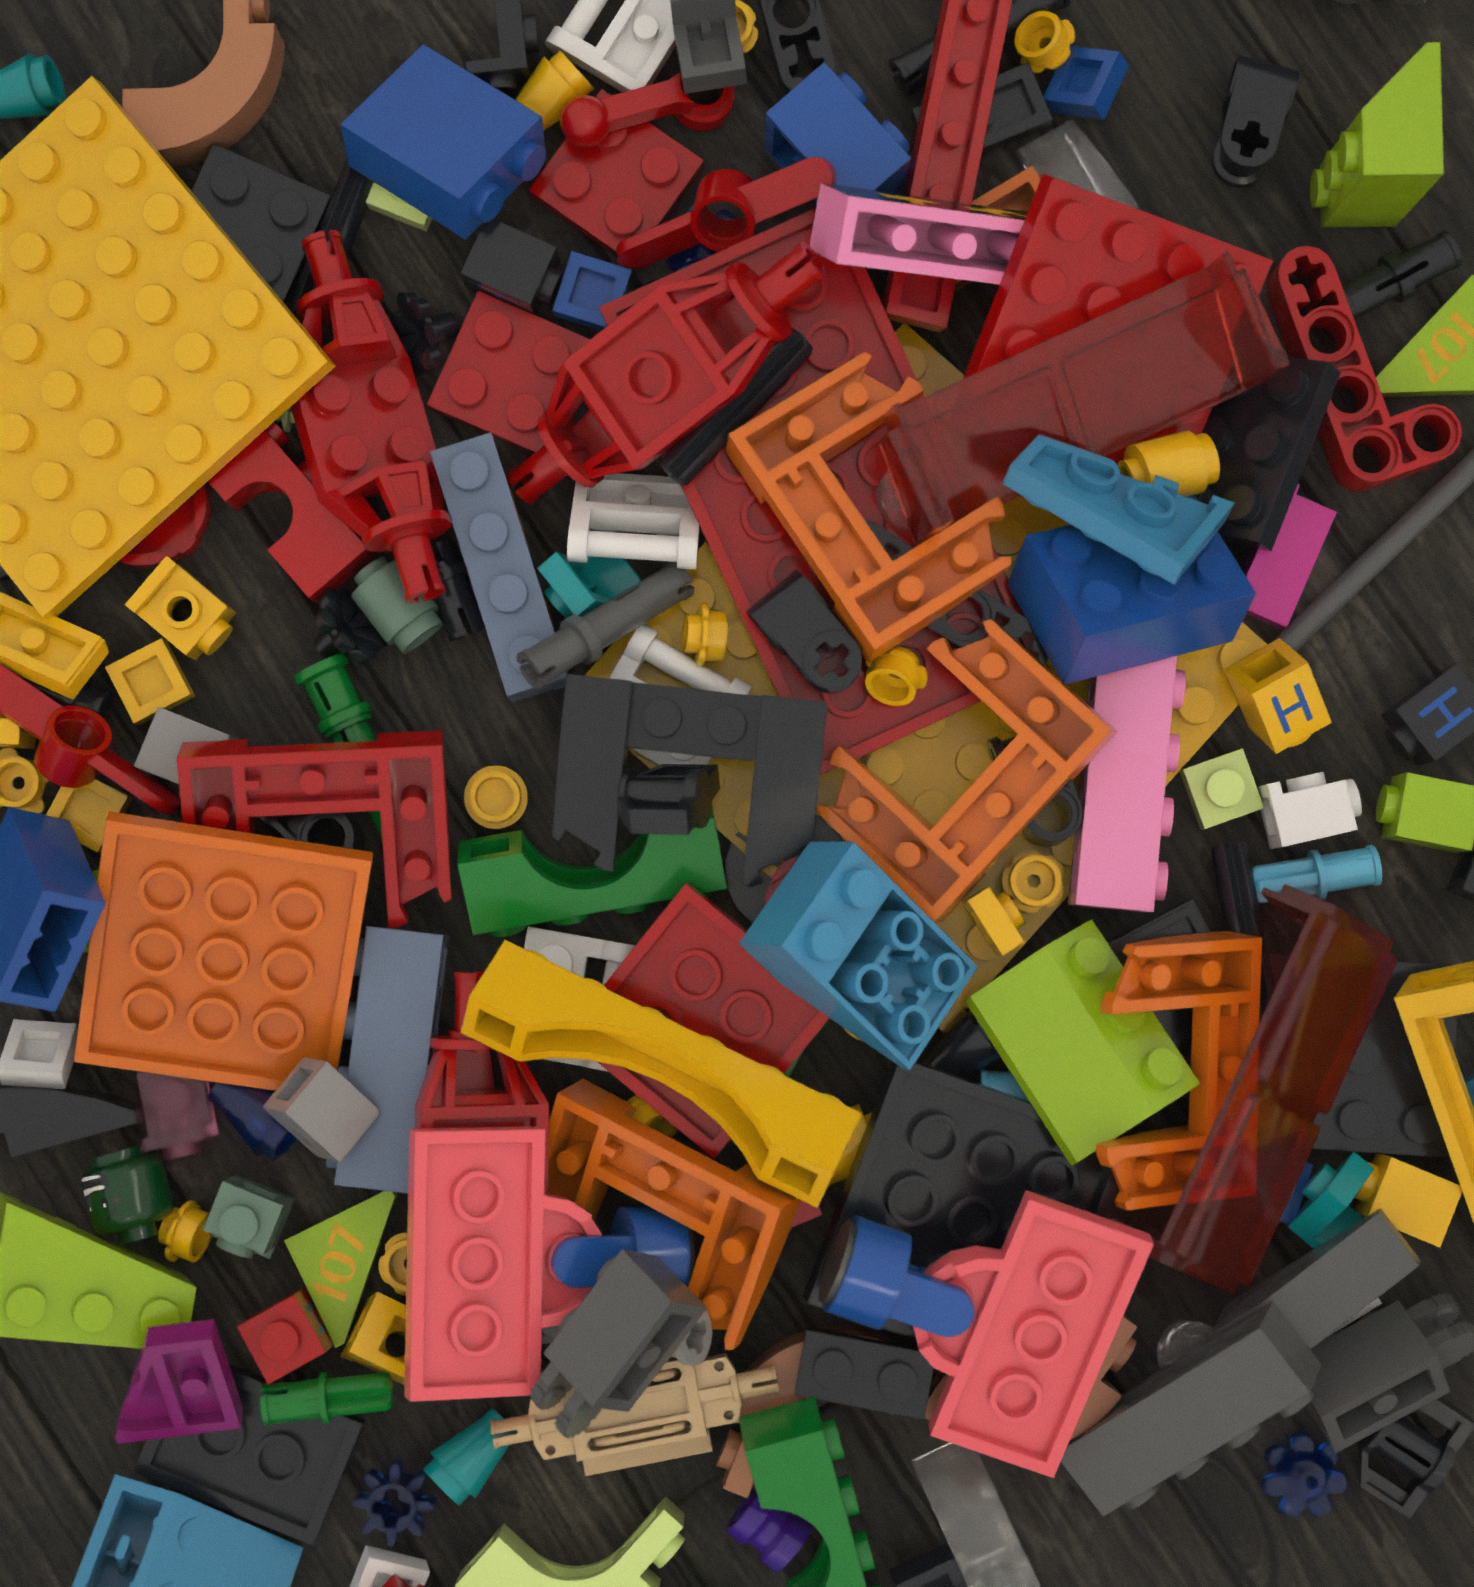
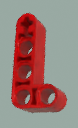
M1312 246L1296 247L1288 252L1270 274L1266 285L1267 298L1288 356L1331 363L1341 372L1336 386L1345 387L1350 390L1357 402L1356 412L1348 414L1338 410L1330 400L1317 433L1331 473L1337 483L1346 490L1354 492L1369 491L1426 471L1453 454L1460 444L1462 430L1457 416L1446 406L1438 404L1422 405L1390 417L1337 271L1328 254ZM1293 273H1295L1298 279L1309 278L1312 285L1307 291L1303 284L1292 286L1289 278ZM1307 306L1309 313L1302 317L1300 313ZM1321 328L1328 331L1335 341L1334 353L1325 354L1313 348L1309 341V329ZM1414 425H1426L1433 430L1438 443L1435 452L1424 451L1417 446L1412 433ZM1355 445L1368 446L1375 452L1379 463L1376 473L1363 472L1356 466L1352 454Z

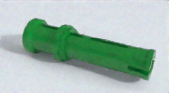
M345 653L326 658L293 676L297 686L305 687L321 720L316 726L320 735H324L326 739L332 738L334 743L376 741L367 722L372 719L370 714L372 712L369 702H362L348 676L345 666L349 661ZM368 811L382 843L380 811Z

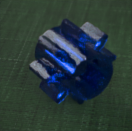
M400 1458L395 1460L390 1473L384 1477L378 1470L371 1468L364 1477L366 1483L374 1491L372 1493L358 1494L353 1500L354 1507L366 1509L368 1520L362 1532L367 1534L376 1528L383 1533H387L389 1546H394L400 1532L406 1528L412 1534L419 1537L423 1533L425 1525L423 1520L416 1514L417 1511L427 1512L433 1510L437 1503V1498L431 1495H423L421 1486L427 1476L426 1472L423 1470L415 1476L403 1472V1463ZM390 1489L398 1490L399 1501L408 1503L400 1515L392 1513L391 1503L382 1501Z

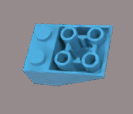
M810 841L739 942L781 985L904 1070H911L978 967L855 842Z
M115 1474L72 1587H291L304 1547L179 1493Z

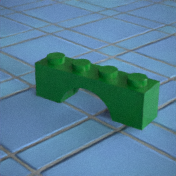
M712 805L707 826L703 829L693 828L689 835L638 834L633 843L624 852L616 856L614 872L604 871L596 865L574 866L555 861L540 852L522 830L459 841L457 865L473 935L489 933L494 937H506L523 931L527 925L549 921L556 925H571L585 920L589 914L615 910L621 914L636 913L647 909L653 902L674 899L686 883L693 885L707 898L711 897L715 891L727 889Z
M815 1397L739 1417L745 1454L761 1508L782 1510L798 1515L811 1523L822 1535L820 1545L812 1560L802 1571L786 1582L787 1587H868L864 1572L875 1569V1564L866 1531L852 1532L849 1517L860 1514L851 1476L849 1474L837 1477L833 1461L845 1458L835 1418L822 1421ZM878 1584V1585H874V1586H870V1587H881V1586H880V1584Z

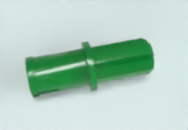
M320 1372L319 1378L293 1382L262 1383L260 1388L261 1394H265L260 1396V1409L264 1425L307 1419H321L323 1424H332L333 1416L388 1411L394 1402L393 1382L390 1374L387 1373L330 1378L328 1372Z

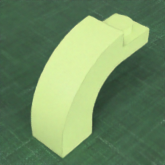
M665 1496L618 1550L603 1560L580 1566L563 1565L544 1558L504 1523L463 1568L454 1587H660L661 1579L648 1567L653 1562L659 1569L662 1568L681 1547L685 1538L679 1532L684 1527L685 1513Z

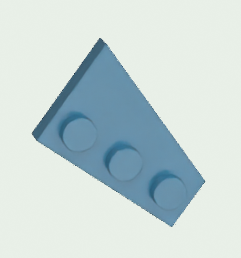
M1040 434L1011 463L1002 483L1022 495L1032 505L1048 510L1080 529L1090 539L1104 543L1136 562L1146 572L1158 575L1174 585L1225 523L1234 505V502L1212 495L1207 505L1176 494L1179 483L1155 475L1152 483L1120 474L1119 467L1112 459Z

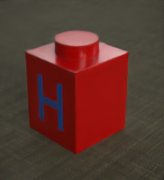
M306 1286L251 1315L237 1326L267 1384L276 1381L326 1353L334 1345Z

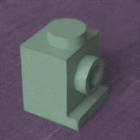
M235 1175L222 1181L203 1230L211 1233V1236L218 1238L216 1245L229 1253L244 1258H252L254 1253L270 1259L273 1256L296 1198L240 1175Z

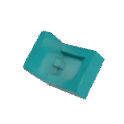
M555 552L537 568L550 584L544 590L545 595L553 606L566 618L573 614L582 617L643 580L628 560L622 558L588 556L587 563L568 562L566 555Z
M1355 1152L1335 1170L1325 1163L1302 1189L1301 1193L1308 1200L1289 1224L1288 1228L1315 1249L1364 1219L1349 1204L1374 1168Z

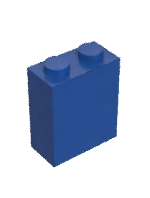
M424 44L340 124L349 167L465 240L483 222L487 223L494 219L501 210L505 199L523 181L532 180L539 173L546 159L542 116Z
M8 807L0 825V1002L56 1012L106 902L70 821Z

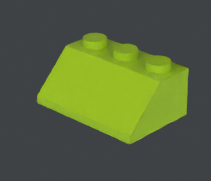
M1427 42L1362 108L1346 131L1341 132L1337 143L1331 151L1326 152L1325 159L1319 165V169L1313 170L1310 181V201L1313 208H1320L1321 227H1395L1443 176L1440 42Z
M1092 919L1044 946L964 1000L1071 1166L1095 1152L1096 1144L1116 1139L1200 1085V1082L1153 1011L1113 1015L1100 1012L1101 1003L1106 991L1114 992L1124 967Z

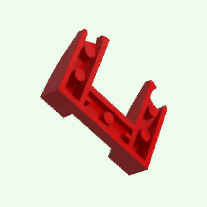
M443 730L378 733L377 741L248 747V739L182 742L176 758L182 823L255 834L254 817L380 811L388 928H398L408 923L409 915L403 904L435 887L438 889L444 903L451 900L452 888Z

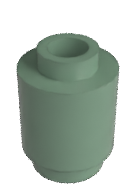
M384 556L365 566L354 577L358 587L352 593L351 598L389 646L396 644L403 654L419 647L443 626V622L436 614L439 606L433 599L422 602L421 595H419L417 603L409 604L405 602V593L395 560L389 563Z

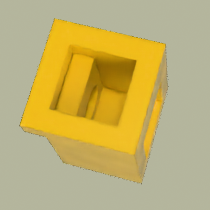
M168 556L161 561L125 603L131 611L140 616L183 654L194 660H197L203 652L207 656L212 655L223 645L233 630V627L228 622L237 613ZM183 599H187L192 604V614L187 620L177 622L173 618L172 611Z
M376 1292L368 1297L340 1357L350 1362L354 1361L377 1373L390 1374L392 1380L404 1385L405 1354L402 1357L390 1355L385 1343L387 1337L392 1333L400 1334L405 1338L406 1305L380 1292Z

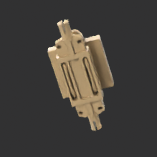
M726 1353L706 1356L704 1361L697 1366L683 1365L677 1357H670L629 1412L602 1409L597 1417L590 1422L591 1425H588L585 1431H582L580 1435L574 1436V1438L569 1437L567 1439L554 1424L556 1417L560 1414L559 1412L564 1409V1405L576 1389L574 1387L565 1394L566 1397H563L560 1403H557L555 1407H550L549 1410L539 1409L530 1400L528 1414L496 1421L490 1420L491 1435L495 1434L492 1439L495 1449L501 1446L533 1440L534 1446L543 1460L576 1454L577 1462L583 1461L585 1476L712 1452L713 1445L709 1428L737 1423L739 1421L742 1399L773 1393L778 1394L780 1390L775 1365L736 1373V1369Z

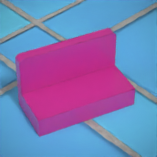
M1300 484L1296 487L1272 551L1249 547L1240 567L1256 592L1246 615L1280 630L1287 628L1337 513L1334 510L1297 495Z

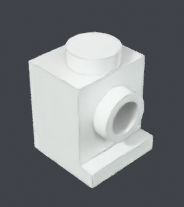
M1324 772L1286 780L1288 793L1284 794L1280 781L1257 787L1264 808L1260 810L1270 849L1358 830L1355 817L1361 816L1362 805L1358 788L1353 779L1327 784Z

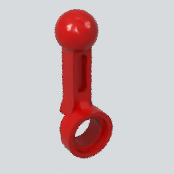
M680 72L669 80L601 99L590 95L576 96L563 107L560 115V127L567 140L580 147H591L599 144L609 132L672 114L675 115L680 123L690 129L709 131L720 127L729 118L734 102V88L731 86L717 89L720 99L710 105H701L692 101L688 94H684Z

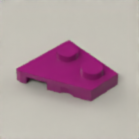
M214 1319L148 1327L118 1417L115 1434L117 1444L241 1429L244 1408Z

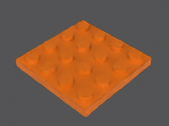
M109 811L105 821L97 882L106 904L90 936L74 1062L273 1091L277 1090L303 1057L327 1061L338 1071L373 852Z

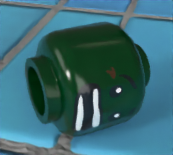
M142 1145L91 1159L93 1169L87 1171L82 1176L80 1186L93 1231L100 1235L117 1233L120 1245L158 1235L155 1222L167 1218L174 1209V1201L162 1159L155 1154H144Z

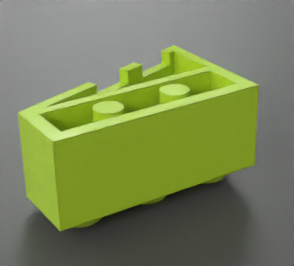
M0 1191V1337L141 1349L148 1327L191 1322L196 1286L185 1274L119 1244L102 1239L76 1227V1225L51 1216Z

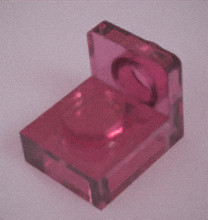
M147 1072L137 1073L136 1076L148 1137L141 1139L144 1152L162 1148L164 1160L203 1152L201 1140L219 1134L208 1081Z

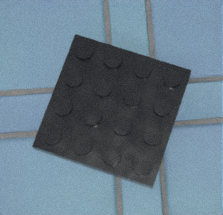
M891 1061L805 1288L803 1298L808 1304L823 1308L822 1303L819 1302V1288L826 1260L840 1227L845 1220H851L855 1215L909 1233L912 1237L909 1263L917 1267L927 1268L950 1251L971 1246L1001 1249L1026 1190L1107 1219L1118 1190L1113 1171L1110 1167L1100 1165L1096 1151L1071 1166L1028 1100L918 1061L914 1063L911 1070H904ZM1122 1134L1116 1139L1126 1137V1135ZM889 1318L882 1327L883 1329L916 1339L914 1327Z

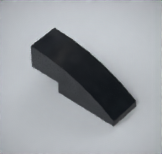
M24 1086L0 1087V1134L5 1133L11 1158L151 1119L147 1106L110 1094L74 1087H66L65 1089Z

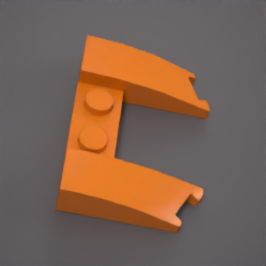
M863 352L729 433L726 453L759 502L762 504L767 501L834 600V613L847 632L856 641L868 663H870L959 605L1007 571L1012 563L1011 556L993 559L989 523L1002 521L1005 516L1003 503L998 496L894 561L891 560L826 462L922 397L924 389L918 381L908 376L901 389L896 392L866 375L864 372L871 361L872 355Z
M992 619L983 622L989 637L953 651L945 637L933 641L927 647V650L1018 734L943 817L933 826L844 746H838L832 753L830 765L846 769L836 805L831 807L818 804L816 813L847 842H855L934 923L942 922L986 875L984 872L1062 787L1070 779L1074 780L1118 732L1068 685H1064L1059 677Z
M1231 931L1162 937L1126 944L1123 953L1128 958L1114 992L1106 991L1101 1003L1100 1012L1113 1015L1193 1008L1191 1070L1200 1082V1085L1190 1091L1188 1125L1142 1132L1096 1144V1154L1100 1165L1112 1169L1120 1190L1114 1200L1116 1206L1128 1211L1252 1194L1262 937Z
M581 1079L558 1092L549 1119V1194L562 1196L593 1215L591 1218L595 1221L610 1185L705 1236L688 1288L707 1307L706 1311L711 1319L712 1329L727 1330L724 1338L725 1350H734L740 1345L769 1283L801 1200L757 1179L749 1164L744 1165L737 1171H733L632 1118L636 1107H633L631 1103L585 1079Z

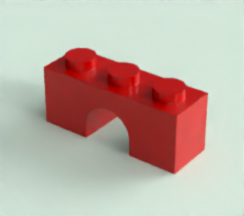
M274 421L216 473L208 483L237 512L250 500L262 493L278 492L289 497L293 509L291 525L285 535L267 551L307 597L319 606L318 599L326 588L332 587L337 591L376 556L364 548L360 535L317 500L306 459L297 466L283 451L282 447L290 441V438Z

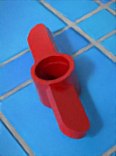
M811 157L755 181L746 174L733 169L713 171L700 182L691 212L621 241L616 247L618 263L629 269L642 268L698 244L720 252L752 237L755 224L818 199L821 183L835 185V169L827 159ZM717 201L729 202L739 207L745 215L738 219H722L712 214L706 205Z
M0 664V714L40 740L34 760L37 769L47 780L59 786L79 788L90 784L96 778L98 771H100L153 809L166 815H174L181 804L180 799L170 790L108 749L112 740V732L109 724L102 716L91 709L81 706H61Z

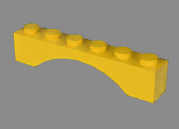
M504 940L469 996L460 1033L519 1062L546 1058L592 1060L624 1067L660 1081L693 1101L723 1128L742 1151L757 1179L818 1208L862 1115V1113L844 1105L842 1101L832 1095L819 1093L786 1077L775 1067L759 1064L725 1047L713 1037L700 1035L667 1019L662 1013L653 1008L642 1007L609 991L596 980L583 978L550 962L542 954L533 950H525L507 940Z

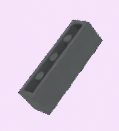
M1271 1301L1122 1393L1119 1401L1098 1423L1069 1441L1061 1463L1103 1517L1124 1504L1128 1510L1135 1509L1156 1493L1160 1482L1174 1474L1179 1480L1191 1476L1208 1461L1209 1453L1224 1444L1230 1449H1235L1249 1441L1260 1430V1423L1276 1413H1279L1282 1418H1287L1305 1407L1314 1396L1312 1388L1322 1364L1274 1302Z

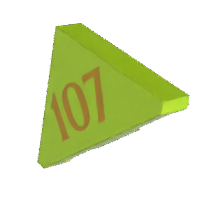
M1474 275L1470 276L1376 376L1383 397L1474 395Z
M382 1191L284 1240L335 1348L345 1344L348 1340L354 1317L370 1277L393 1204L398 1195L397 1192Z

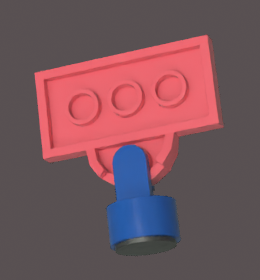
M539 1126L409 1129L404 1397L410 1402L530 1396L532 1393L531 1389L541 1376L542 1328L558 1326L569 1312L579 1307L597 1283L596 1278L603 1265L611 1258L617 1256L622 1249L658 1256L688 1287L695 1267V1246L692 1229L649 1206H625L617 1209L612 1221L610 1235H602L591 1218L593 1215L562 1196L544 1193L545 1129Z
M1026 1190L1001 1249L982 1246L958 1249L948 1252L927 1268L909 1263L912 1249V1237L909 1233L855 1215L851 1220H845L834 1239L821 1278L819 1302L822 1303L823 1311L876 1330H880L889 1318L914 1327L920 1353L933 1368L949 1375L928 1424L930 1436L1054 1478L1154 1242L1149 1233Z

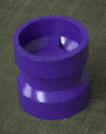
M754 1488L748 1498H745L733 1514L725 1528V1532L739 1544H751L759 1551L760 1561L774 1573H778L797 1554L808 1539L814 1526L802 1517L790 1512L762 1509L756 1488Z

